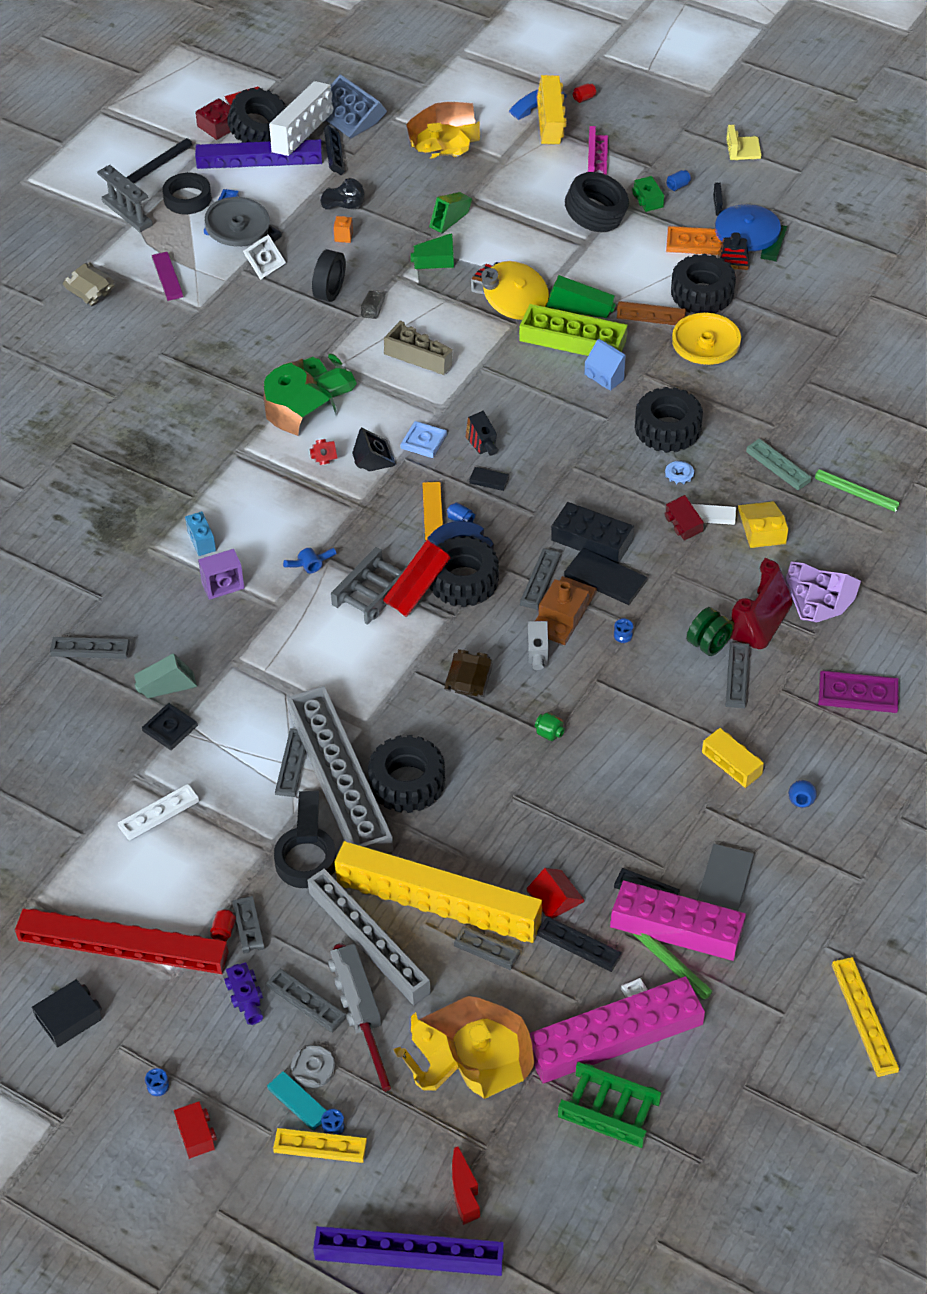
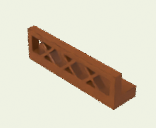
M618 301L617 319L676 325L686 316V309L622 301Z

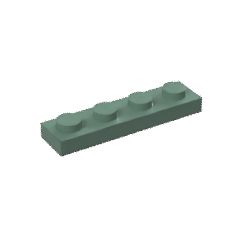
M761 439L756 440L747 447L746 452L796 490L799 491L811 482V476Z

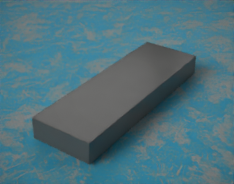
M464 926L454 941L455 947L508 970L513 968L520 955L519 949Z

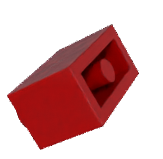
M200 1101L175 1109L176 1122L189 1159L215 1150L213 1141L217 1140L213 1127H208L207 1122L210 1121L209 1114L206 1108L202 1109Z

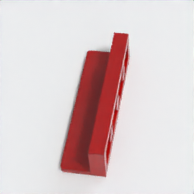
M427 539L383 601L407 617L448 562L450 556L439 546Z

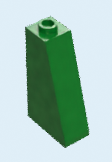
M558 275L546 307L580 315L607 318L609 312H613L616 303L613 302L615 295Z

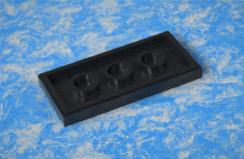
M584 548L581 549L564 571L565 577L594 587L596 591L627 605H630L647 582V576Z

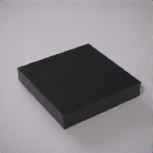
M168 703L142 726V731L169 750H173L198 726V723Z

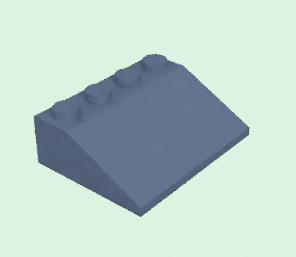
M340 74L331 84L333 112L325 121L349 138H353L377 124L387 111L378 100Z

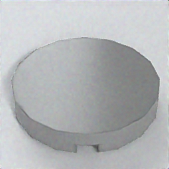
M307 1046L306 1049L299 1050L292 1059L291 1071L293 1078L298 1084L306 1088L324 1086L334 1075V1058L327 1049L321 1046Z

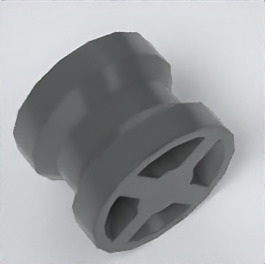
M487 268L482 272L483 287L488 290L497 288L499 285L498 272L493 268Z

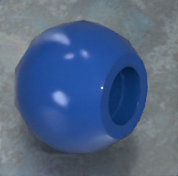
M799 780L791 785L788 795L793 805L799 808H806L815 802L817 791L811 782Z

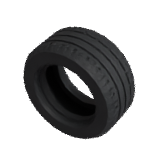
M585 172L576 176L564 200L566 210L572 220L583 228L594 232H608L617 228L629 207V198L624 187L612 177L599 172ZM591 199H594V200H596V201L602 203L603 205H599V204L595 203L594 201H592Z

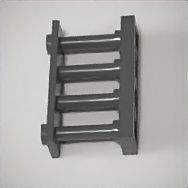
M111 165L97 171V174L107 181L109 193L102 196L104 204L139 232L153 226L152 220L143 214L141 201L148 198L144 191Z
M375 547L331 592L332 606L339 608L345 602L364 612V621L368 625L378 617L381 610L387 605L383 599L404 570L401 571L384 562L382 550ZM380 567L397 577L392 582H389L373 572L376 568ZM369 579L384 587L385 590L378 594L363 586L362 583ZM354 591H359L374 601L367 606L350 595Z

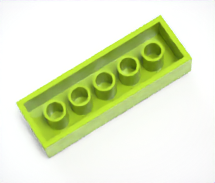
M529 304L519 326V341L589 356L596 341L600 339L622 352L627 340L628 325Z

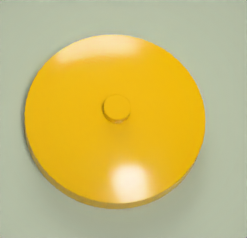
M515 261L500 262L491 267L498 272L499 285L492 290L483 287V290L490 305L499 313L513 319L522 320L529 304L546 306L549 298L548 287L541 275L533 268Z
M696 313L686 316L675 325L672 333V344L676 352L688 361L704 365L718 364L731 359L738 352L741 343V334L735 323L724 316L714 313Z

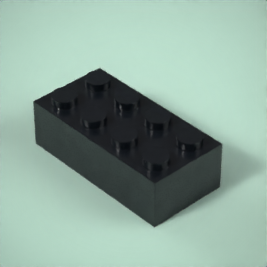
M568 501L551 526V541L578 551L584 548L618 564L633 542L634 525Z

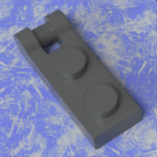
M253 896L232 900L243 954L257 948L258 950H263L264 944ZM255 937L256 940L248 942L247 938Z

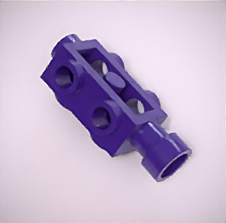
M246 962L227 968V978H224L227 990L233 991L234 995L230 996L233 1007H238L240 1012L245 1011L244 1017L247 1024L254 1025L261 1022L263 1015L258 1006H261L259 999H262L263 996L260 987H255L254 982L257 981L254 970H249Z

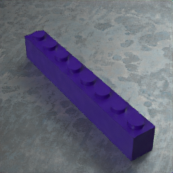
M304 140L287 156L272 152L271 142L196 144L195 159L197 169L322 164L321 140Z
M316 1226L313 1251L315 1260L502 1276L504 1242Z

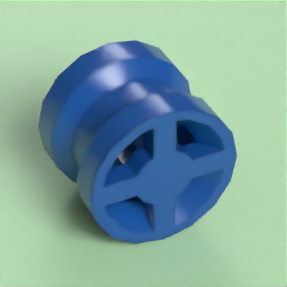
M619 619L614 624V638L620 643L629 642L633 636V623L628 619Z
M154 1068L146 1074L145 1083L151 1095L162 1096L168 1091L169 1082L164 1070Z
M329 1109L323 1113L321 1117L323 1132L341 1135L345 1126L342 1113L336 1109Z

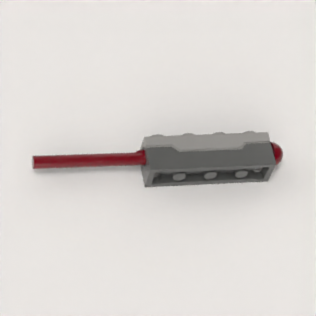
M338 943L330 951L329 968L331 973L335 972L336 974L334 978L336 989L342 991L343 995L340 996L343 1008H347L349 1012L346 1014L349 1026H354L356 1033L363 1031L382 1090L386 1092L391 1089L371 1030L381 1026L380 1014L355 944L346 946L343 943Z

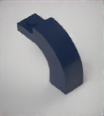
M467 521L446 523L434 530L427 538L432 543L438 545L441 542L445 543L444 541L449 538L452 540L458 536L460 538L469 536L471 539H480L482 543L485 542L490 545V548L494 549L492 540L486 536L484 537V528Z

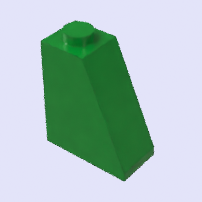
M461 192L437 197L429 227L444 233L468 214L472 198Z
M452 234L414 245V252L411 253V263L414 262V269L454 268Z

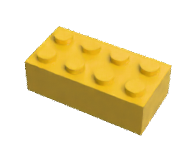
M541 75L537 105L541 144H560L561 138L564 137L563 127H566V118H564L565 106L562 105L564 103V94H561L563 83L560 82V76Z

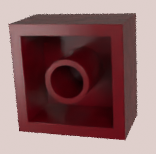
M218 98L195 111L197 127L216 140L229 134L231 131L228 127L227 117L231 106Z

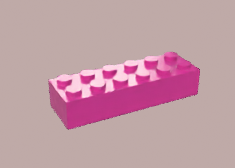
M623 880L612 909L610 927L642 936L640 933L647 934L651 938L734 961L743 932L746 913Z

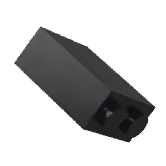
M77 979L32 1006L36 1020L57 1048L102 1020L100 1014L102 1010L101 1005L96 999H91V993L85 984L81 985Z

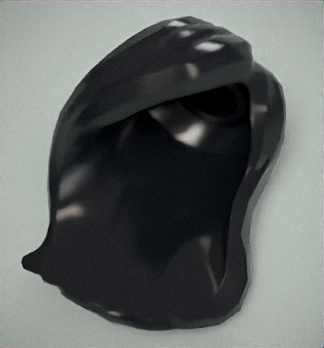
M347 178L339 187L334 189L327 188L322 193L320 202L325 210L335 206L354 210L360 208L363 204L365 193L362 184L358 180Z

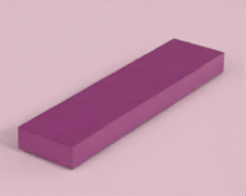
M168 252L153 254L152 260L167 301L183 298V293Z

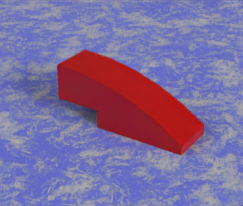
M457 1146L454 1148L452 1158V1186L457 1211L463 1225L480 1218V1207L474 1197L478 1195V1183L461 1150Z

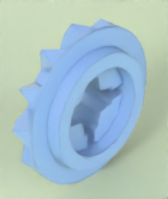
M675 461L667 465L665 474L670 482L675 481L676 485L678 482L685 484L686 481H691V478L694 476V469L686 462Z

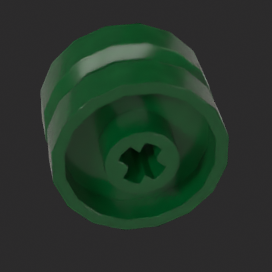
M707 607L691 623L686 639L693 646L700 647V650L706 655L714 656L727 644L734 630V623L726 616H721L720 612L713 607Z

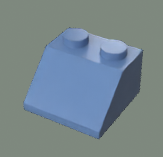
M598 339L585 361L584 375L611 391L624 381L625 354Z

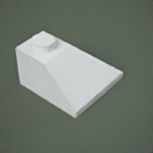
M269 235L243 250L260 279L286 263Z

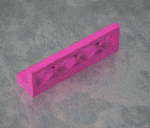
M589 126L588 172L600 170L603 174L607 175L608 135H595L596 126ZM601 150L602 153L598 154L596 151ZM601 160L602 163L598 164L596 161Z

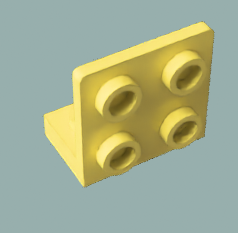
M728 125L726 141L730 160L761 159L762 155L758 137H738V131H735L734 125Z

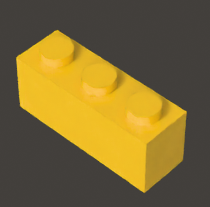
M721 728L703 740L702 753L744 788L748 787L762 775L764 763L758 756H754L743 744H739L729 733Z

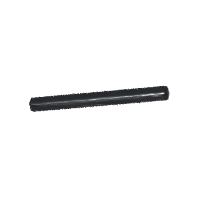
M185 138L126 178L132 183L139 181L191 147V139Z

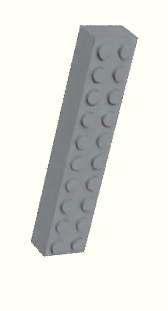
M325 686L287 697L289 713L344 841L382 853L393 851L392 835Z

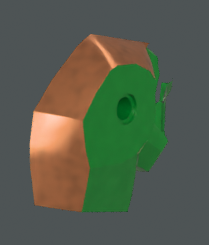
M328 353V358L336 368L330 371L325 368L320 359L314 357L305 360L301 358L298 361L288 362L275 368L264 380L266 419L279 429L298 436L302 418L328 400L331 401L336 415L337 410L333 397L352 391L357 384L353 373L344 368L341 360L331 353Z

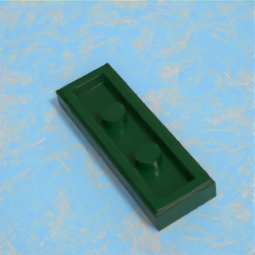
M781 225L778 240L770 247L762 249L760 259L777 262L787 232V226Z

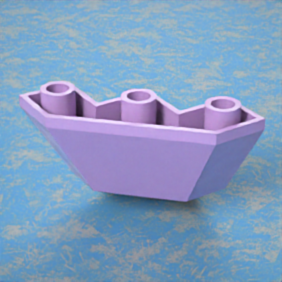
M799 562L790 563L786 576V582L800 619L810 622H820L843 614L855 600L861 582L847 574L821 571Z

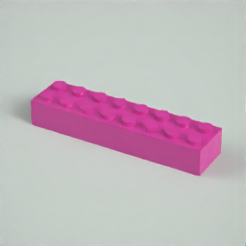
M685 976L529 1033L532 1041L534 1067L542 1084L576 1072L577 1062L582 1064L588 1063L593 1066L703 1025L705 1011Z

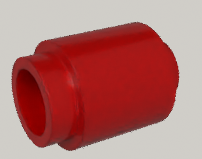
M592 83L578 86L573 90V98L579 103L591 99L596 95V88Z
M223 909L216 912L210 930L212 939L218 938L227 941L231 937L236 917L230 910Z

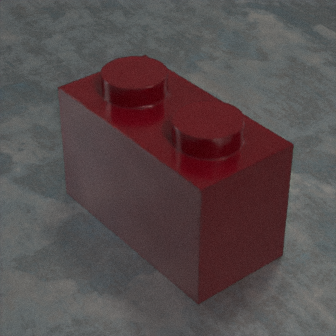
M685 495L666 504L665 517L668 522H672L676 534L681 536L684 541L703 532L704 522Z

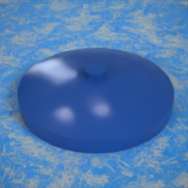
M740 204L731 206L723 210L715 222V233L721 242L723 238H731V234L737 232L740 233L741 238L747 239L748 251L768 248L780 236L781 224L778 217L770 210L757 205Z

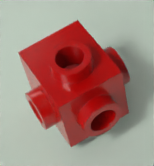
M326 439L315 440L316 444H313L312 448L309 449L311 459L319 462L320 465L330 464V460L337 459L334 441L326 442ZM321 449H324V450H325V454H324V455H321V453H320Z

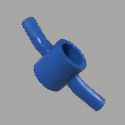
M305 548L298 554V560H284L283 566L287 568L303 566L305 571L311 574L321 568L322 561L337 553L332 548L317 555L312 548Z

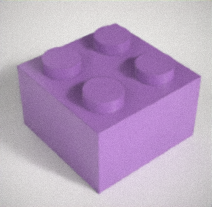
M234 549L198 559L202 585L209 600L244 589L242 567Z

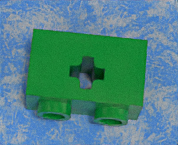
M652 176L634 180V187H632L633 196L638 199L639 205L643 207L645 212L663 208L664 194Z

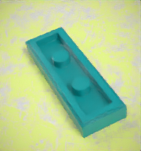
M284 1071L267 1085V1089L310 1129L314 1131L322 1124L321 1117L327 1110Z

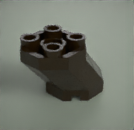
M458 649L457 653L453 654L444 689L449 692L452 689L455 690V693L478 697L479 694L481 697H485L493 660L485 653L477 652L476 655H472L469 651Z

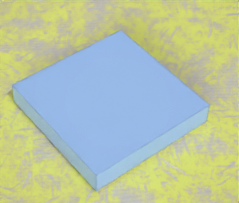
M414 421L400 444L401 449L433 458L447 436V430Z

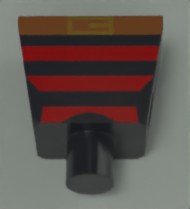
M737 232L732 233L731 238H723L718 258L724 259L733 269L748 270L749 252L747 239L741 238L740 233Z
M484 411L469 416L466 428L467 440L479 454L488 452L490 456L495 455L498 452L496 447L497 433Z

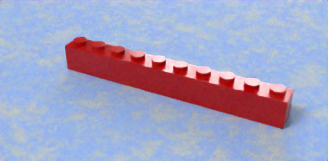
M23 908L15 928L18 941L216 974L223 973L229 953L227 942L218 938L208 939L199 935L189 936L179 932H165L156 928L147 929L137 925L128 926L118 922H104L95 918L85 919L76 915L67 916L57 912H42L38 909Z

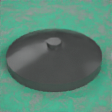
M228 197L218 200L205 213V229L207 233L217 242L228 246L241 247L252 245L265 237L270 227V218L267 210L260 203L249 198Z

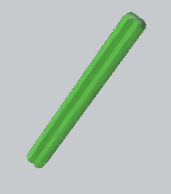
M821 469L816 472V480L896 512L899 508L900 503L896 500Z
M640 933L642 936L633 934L679 978L686 976L694 992L702 999H706L711 995L712 990L657 939H653L643 933Z

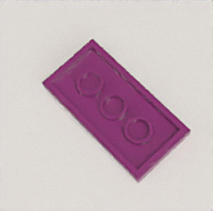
M820 670L818 705L897 713L899 678Z

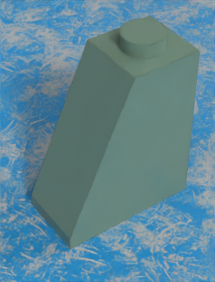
M174 653L134 674L136 690L147 698L187 690L197 686L194 672Z

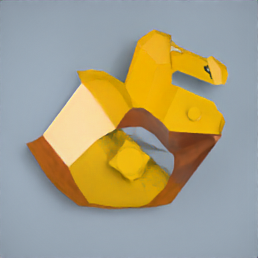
M435 103L422 110L406 124L412 148L414 147L418 152L424 153L440 152L432 154L430 159L447 155L457 157L469 150L471 142L480 141V121L475 124L473 103Z
M471 996L460 999L423 1018L418 1019L416 1012L411 1016L412 1041L430 1063L427 1072L421 1070L405 1048L397 1047L393 1049L397 1057H402L413 1073L415 1084L422 1090H437L458 1069L466 1085L484 1099L524 1081L534 1066L532 1041L522 1017L503 1006Z

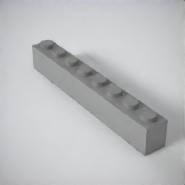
M325 869L308 879L309 894L413 1006L430 994V980Z

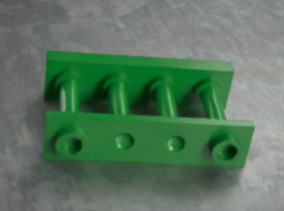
M577 1062L576 1076L580 1079L571 1100L565 1101L561 1099L558 1106V1117L643 1148L646 1130H643L642 1126L651 1104L660 1106L662 1092H659L654 1087H645L596 1069L591 1064ZM588 1081L601 1085L590 1109L579 1106ZM612 1089L622 1094L613 1116L608 1117L600 1114V1110L608 1090ZM630 1096L643 1101L634 1124L631 1125L621 1121Z

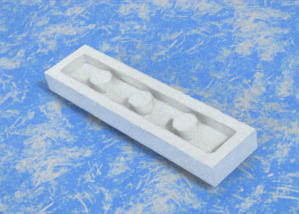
M186 784L118 822V826L130 841L198 803V796Z

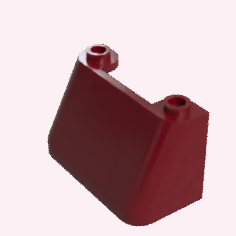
M764 558L760 565V572L762 574L760 586L757 589V594H759L755 601L748 598L739 599L732 609L731 620L734 623V630L730 638L740 643L749 644L750 647L755 649H764L768 646L791 609L793 602L792 595L779 565L768 558Z

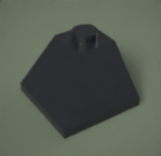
M361 427L352 452L355 465L369 472L395 466L396 463L387 439Z

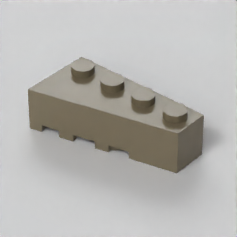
M401 320L384 337L385 355L442 375L452 367L453 349L437 340H430L426 334L421 335L417 333L414 327L405 326V322Z

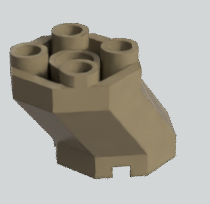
M88 262V264L84 263L71 273L72 278L67 277L63 282L67 290L82 298L90 306L96 304L99 301V297H106L110 294L111 289L115 286L114 280L94 267L91 262Z

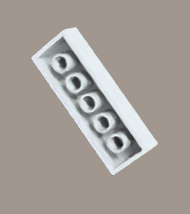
M314 81L269 124L272 152L289 156L332 114L333 105L330 84Z

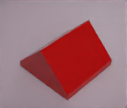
M544 868L527 887V892L531 897L542 900V912L544 915L552 919L584 902L577 889L564 872L559 869Z

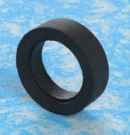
M197 173L176 174L167 179L162 187L165 206L177 214L188 215L198 213L207 208L212 199L209 181ZM183 188H195L202 191L198 196L190 199H179L173 196L176 191Z
M326 249L319 256L312 278V293L316 299L333 302L338 296L343 285L346 270V260L343 253Z
M297 828L289 830L279 838L274 848V861L276 872L285 883L296 888H308V879L321 870L325 869L332 876L335 871L336 848L334 841L326 832L318 829V842L297 843ZM300 844H314L325 853L324 861L317 868L309 871L295 870L286 863L285 859L288 852Z

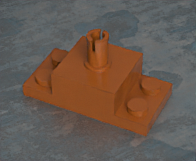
M564 576L561 577L560 581L554 579L539 604V615L535 620L547 621L549 640L566 645L594 598L596 588Z

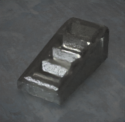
M368 292L361 304V317L373 319L378 317L385 298V292Z

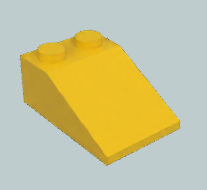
M774 501L738 505L750 548L786 544L788 527L784 515Z

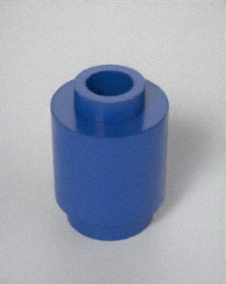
M680 170L668 176L666 182L668 188L676 191L688 185L691 181L690 174L686 170Z
M458 502L451 504L447 510L448 518L453 521L473 523L475 519V514L472 513V510Z

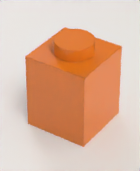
M336 216L333 226L334 241L351 243L353 236L352 217Z

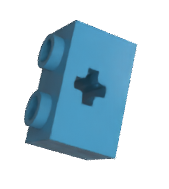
M203 512L185 516L187 532L198 556L215 552L214 536Z

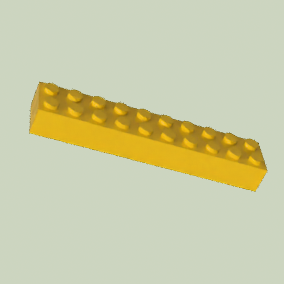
M345 841L335 859L336 879L338 884L344 888L356 889L364 894L379 896L383 900L389 899L403 906L409 905L423 912L428 911L438 914L443 918L455 919L463 924L475 925L480 929H488L502 936L508 935L522 942L534 943L537 931L541 925L542 900Z

